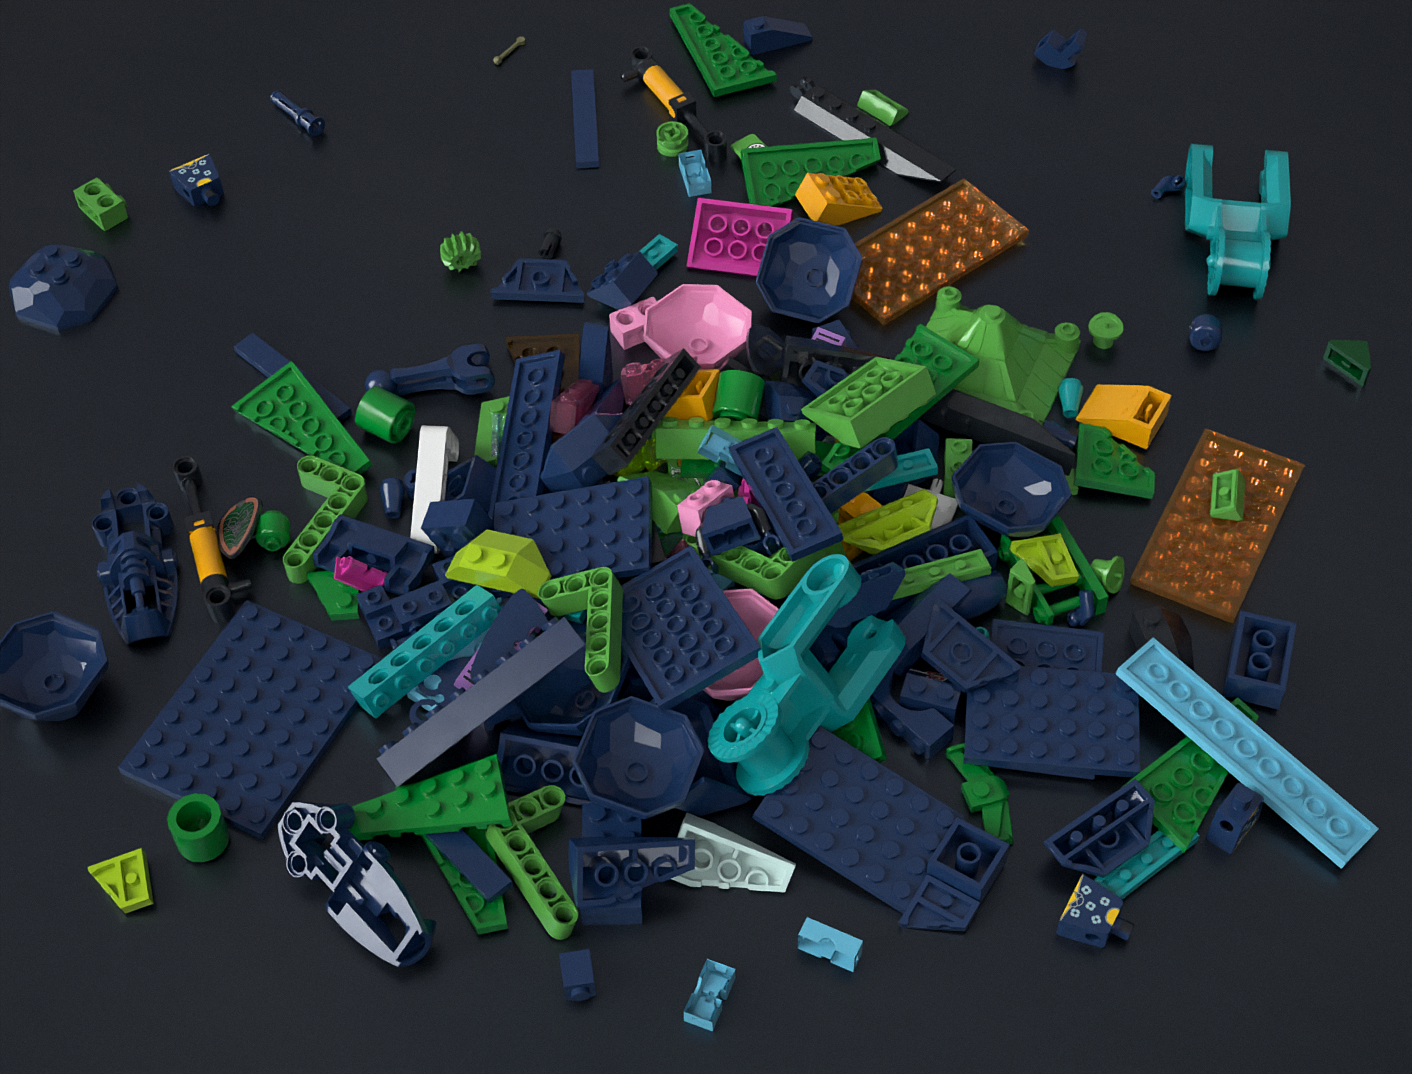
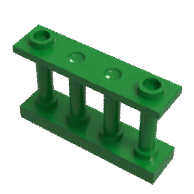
M1060 516L1055 517L1049 524L1046 534L1038 537L1061 533L1079 577L1076 583L1052 587L1047 582L1038 585L1035 583L1031 603L1033 615L1038 623L1052 626L1054 615L1078 608L1080 600L1079 596L1048 605L1043 594L1070 585L1078 586L1080 591L1093 590L1095 616L1105 613L1109 598ZM1001 534L1000 546L997 548L998 555L1001 561H1005L1009 569H1011L1020 559L1010 550V538ZM1028 567L1031 574L1035 573L1030 567Z

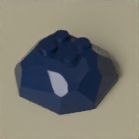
M798 217L768 236L755 283L773 313L820 324L850 307L863 258L846 228Z
M51 244L40 248L9 281V293L17 318L56 331L92 322L118 290L110 262L105 256L94 251L60 244Z
M1017 442L980 444L952 475L953 490L960 509L978 523L1008 537L1028 538L1044 531L1071 499L1072 495L1062 466Z
M55 611L13 623L0 640V706L23 718L37 721H63L77 715L108 670L109 662L100 629Z
M577 633L584 642V647L513 700L527 726L536 732L582 736L594 710L619 701L631 667V660L622 646L619 684L612 691L600 692L585 672L586 634Z
M630 696L593 711L572 764L591 803L646 820L685 803L704 754V748L687 715L670 709L662 713L658 705Z

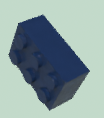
M1240 611L1234 630L1222 696L1232 699L1238 697L1244 702L1279 709L1286 691L1297 623Z

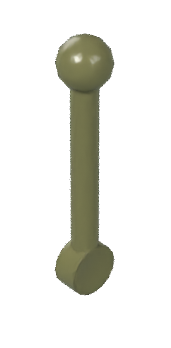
M518 37L516 39L517 42L500 56L494 57L493 62L496 65L501 64L503 58L519 45L525 44V38Z

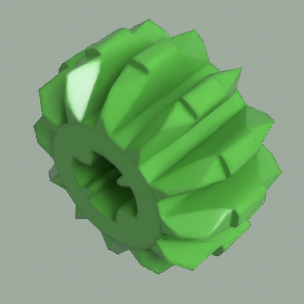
M462 231L459 235L452 233L451 238H444V243L440 244L442 262L450 270L456 268L459 272L463 268L469 270L471 265H477V260L481 259L479 241L471 233L466 235Z

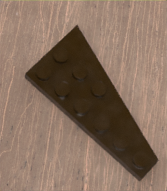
M579 334L505 337L506 345L514 363L519 358L561 350L565 355L551 439L553 444L579 424Z

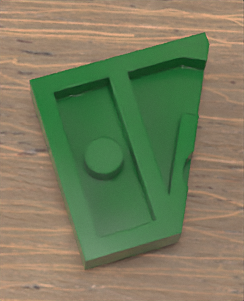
M307 572L309 583L314 587L319 600L325 606L332 621L359 619L360 607L356 594H359L360 590L335 580L334 572Z

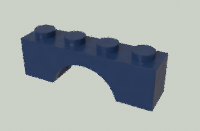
M889 669L870 696L875 717L883 719L896 736H902L909 742L910 747L915 753L922 754L930 760L953 740L954 725L935 708L913 711L897 704L890 694L893 686V672Z

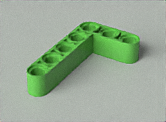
M311 455L302 457L297 463L301 484L304 488L325 496L327 499L283 556L289 581L296 584L306 582L308 580L307 572H314L317 569L314 566L313 553L326 538L334 520L339 515L354 519L368 500L365 481L360 474Z
M684 534L682 539L685 547L687 548L692 545L699 556L696 537ZM739 546L714 556L710 554V557L719 566L717 574L776 600L786 597L797 586L806 572L816 562L826 557L827 551L824 548L792 562L784 547L770 559L746 547Z
M599 567L546 581L538 589V597L551 615L562 616L587 609L585 672L600 692L612 691L620 681L622 586L608 567Z
M549 785L509 802L513 826L500 828L497 825L502 824H491L486 829L485 835L548 934L555 939L563 940L571 935L578 919V910L528 835V833L555 822L561 814L566 795L560 787ZM526 871L534 872L536 875H531ZM542 895H548L551 899L545 898ZM558 918L566 920L567 923L559 921Z

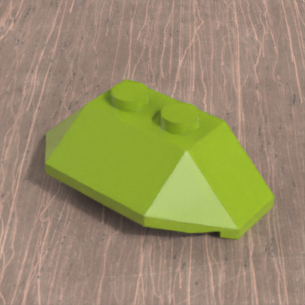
M922 489L841 523L838 527L842 532L843 541L875 555L917 537L931 529L938 505V498L926 489Z
M485 530L456 552L445 574L446 578L510 593H516L518 590L524 589L532 598L540 599L538 597V589L551 578V574L533 539L492 530Z

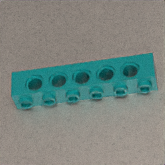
M476 585L350 684L348 688L360 707L374 718H377L491 627L501 611V607L494 595Z

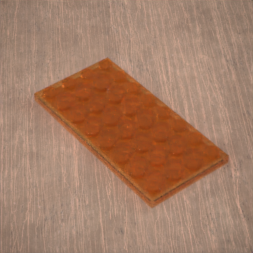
M963 178L854 243L863 258L852 298L879 322L886 325L936 294L941 288L949 286L1028 237L1029 230Z
M1205 428L1131 576L1130 584L1227 622L1234 623L1305 464ZM1239 469L1245 479L1243 520L1235 521L1211 517L1213 474Z

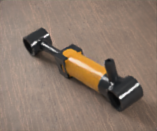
M639 46L632 49L630 53L631 70L622 73L620 76L621 80L627 82L637 77L641 78L669 110V117L672 121L682 124L689 122L702 137L706 160L712 163L724 161L727 158L726 134L719 130L708 131L697 119L696 100L689 92H682L653 59L650 48Z
M181 456L172 463V471L179 489L187 492L192 515L184 517L197 567L203 599L210 618L217 622H224L233 617L235 613L232 594L252 589V583L250 579H245L229 584L210 510L202 512L197 489L201 486L203 478L198 462L192 456Z

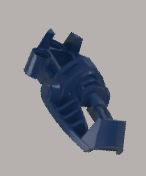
M138 483L137 490L131 487L124 488L116 496L113 495L109 488L100 499L101 514L93 518L91 525L98 543L102 547H108V560L98 562L96 568L99 582L103 584L107 607L113 623L126 645L147 638L168 637L171 635L179 602V577L177 569L179 561L177 552L172 547L163 549L162 545L164 544V536L170 534L174 529L169 509L166 504L156 502L149 490ZM144 521L146 534L136 532L135 530L122 533V525ZM154 585L158 609L150 610L149 606H144L143 595L145 594V587ZM127 590H131L132 596H135L137 607L132 609L131 614L129 613Z
M292 802L278 823L279 838L287 859L286 866L289 873L297 878L308 876L311 880H323L333 891L325 905L328 913L348 934L375 955L397 967H407L423 958L430 949L437 923L435 920L422 918L413 899L394 874V867L387 862L390 858L388 850L382 844L374 841H369L363 846L348 830L355 822L353 808L347 803ZM331 833L334 836L331 842L332 846L324 851L320 845L327 838L326 834ZM391 912L396 919L400 918L407 928L404 934L405 937L399 945L381 919V914Z

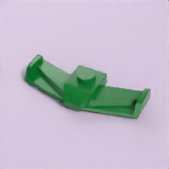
M964 743L948 747L946 749V757L953 762L967 780V782L962 783L961 791L970 812L982 811L984 831L1008 844H1013L1014 838L1008 803L1010 793L1005 782L995 776L988 766L964 764Z

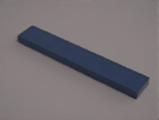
M593 69L571 70L576 169L599 167Z
M251 333L234 346L235 352L268 378L290 362L254 333ZM299 369L339 422L352 414L349 406Z

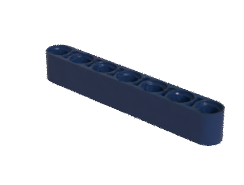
M886 437L873 441L812 483L830 514L898 467L899 461L894 441ZM764 535L759 540L742 545L763 556H770L763 546ZM772 543L769 546L771 554L779 550L777 543Z

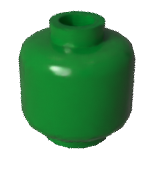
M271 510L265 512L260 516L255 529L256 542L268 551H277L284 548L290 541V520L279 511Z

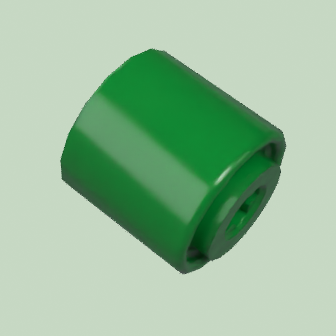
M726 370L721 372L712 409L713 417L715 419L728 418L731 421H742L746 418H752L758 422L765 381L760 376L746 371Z
M374 386L361 399L357 407L355 422L357 427L396 444L410 431L415 418V406L406 399L381 387Z
M195 793L187 795L175 802L169 810L167 818L168 827L179 852L184 858L192 862L203 863L213 860L222 854L228 845L230 836L220 806L214 798L206 794Z

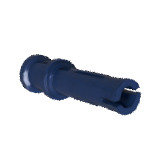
M279 90L272 93L270 97L271 102L293 117L299 127L307 129L311 136H318L323 132L325 121L321 117H316L309 108H302Z

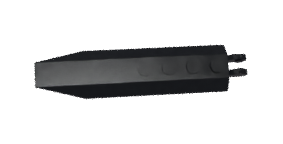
M802 77L799 81L800 85L794 83L790 86L789 89L792 95L799 99L794 109L795 113L840 141L877 138L881 158L878 164L897 176L941 183L956 171L954 167L827 89L815 85L810 78Z
M952 389L918 418L925 424L964 439H972V442L977 444L1017 442L1062 466L1064 474L1070 476L1075 454L1035 419Z

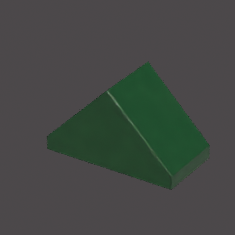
M1330 340L1323 359L1360 386H1365L1371 371L1368 341Z

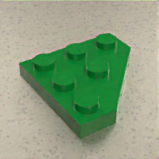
M1080 423L1077 431L1074 485L1152 499L1155 488V473L1149 467L1144 468L1136 461L1137 456L1124 444L1119 445L1111 438L1112 433L1108 429Z

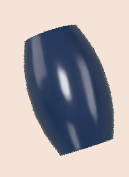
M991 570L989 575L963 581L962 583L972 591L956 610V613L967 620L982 615L998 605L1007 595L1006 584L1001 574L996 570Z

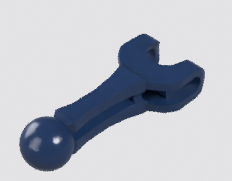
M483 344L461 346L454 350L450 356L425 365L392 368L390 372L383 369L375 370L367 376L365 390L367 392L370 388L378 386L399 397L410 393L437 389H456L461 393L472 395L491 390L495 384V377L491 369L486 367L490 360L487 347ZM476 354L482 355L479 358H472ZM481 378H486V379H487V380H485V381H483V382L477 381V379H481Z

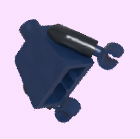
M741 496L737 498L725 497L720 504L709 507L706 510L704 520L695 532L699 556H702L701 560L706 568L711 565V569L715 574L719 572V566L711 559L710 554L714 556L761 539L763 535L765 537L763 539V546L769 555H772L769 550V546L772 543H777L780 550L782 549V544L779 538L771 533L773 528L765 511L753 503L746 504Z

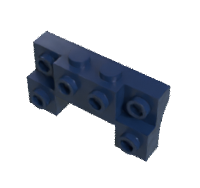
M339 515L334 520L324 541L314 551L313 560L314 566L335 573L336 558L351 556L353 559L367 564V568L373 567L382 572H387L388 574L384 578L385 590L401 596L416 590L422 583V573L434 559V546Z
M454 556L432 564L433 573L437 579L436 582L389 600L382 585L356 594L358 605L369 625L379 650L391 646L390 639L398 640L411 635V632L414 630L418 632L472 589L470 583L446 578L445 574Z

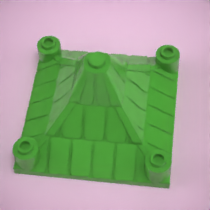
M950 286L941 288L937 293L936 309L926 327L979 359V367L953 389L1033 418L1043 426L1059 393L1058 387L1061 381L1066 378L1080 348L1079 328L1072 323L1065 322L1057 325L1055 334L1048 333L1047 331L1019 323L1006 310L996 305L988 304L976 310L969 309L961 305L962 295L957 288Z

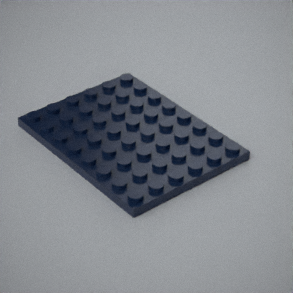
M246 600L119 765L118 769L121 774L177 800L195 793L206 794L214 798L219 804L226 823L260 839H264L359 705L348 686L383 658Z

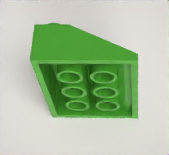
M875 357L803 407L801 411L806 417L841 443L861 449L868 446L880 434L888 432L895 423L906 419L913 410L925 405L928 402L927 400L936 395L926 366Z

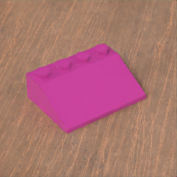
M698 198L686 267L757 277L768 236L794 220L792 209Z

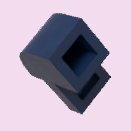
M1081 28L1067 40L1053 29L1039 41L1034 55L1048 66L1060 69L1072 67L1079 53L1086 45L1084 41L1088 34Z

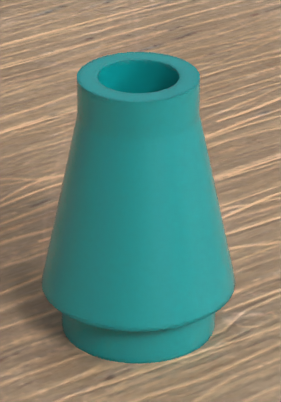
M1075 378L1062 380L1058 387L1063 415L1069 418L1078 415L1084 389L1080 380Z

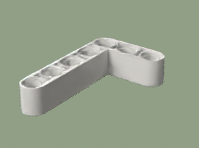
M422 425L419 438L410 538L433 545L434 553L439 554V548L422 531L421 525L430 502L445 501L448 461L457 462L459 441L450 427Z

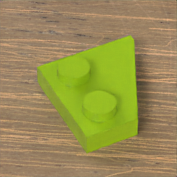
M1061 533L1011 542V552L1019 559H1024L1026 565L1051 587L1077 582L1079 575Z
M142 848L88 867L91 875L125 914L154 904L147 856Z

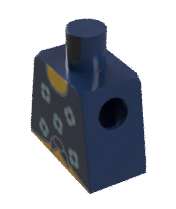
M210 154L169 171L174 189L193 206H199L203 203L215 206L220 200L219 196H222L224 193L219 174Z
M1237 783L1218 808L1205 839L1231 855L1260 816L1264 798L1245 785ZM1227 821L1233 826L1232 831L1225 829Z
M1082 875L1059 920L1056 934L1103 948L1106 946L1111 933L1128 941L1135 924L1119 917L1124 904L1121 898L1087 876Z

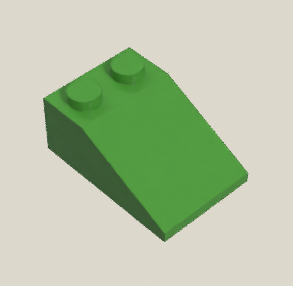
M657 471L619 476L618 482L649 476L652 482V520L665 534L682 531L677 505L690 494L700 489L699 486Z

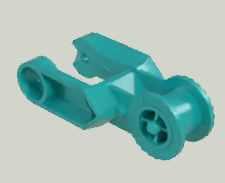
M1191 143L1185 175V231L1210 240V255L1206 260L1209 270L1207 275L1208 295L1216 296L1219 285L1252 288L1253 299L1261 300L1267 285L1268 271L1271 268V241L1286 238L1288 234L1291 207L1288 152L1265 150L1264 170L1260 171L1259 177L1261 203L1212 198L1213 146Z
M833 554L816 562L788 596L757 638V643L761 648L758 652V660L763 674L747 696L735 701L723 713L719 714L718 719L713 723L712 729L709 731L707 740L710 752L722 762L738 763L736 779L740 787L748 794L764 796L774 793L790 783L805 766L810 750L808 741L817 728L821 726L827 731L832 732L853 721L905 646L906 637L893 619L884 621L870 615L861 620L852 629L848 636L847 648L829 673L811 653L809 648L838 608L850 602L861 587L860 575L847 557L841 554Z

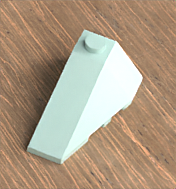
M686 813L677 838L695 839V869L671 879L690 887H701L703 885L719 886L722 889L738 887L756 891L785 892L796 864L713 822Z

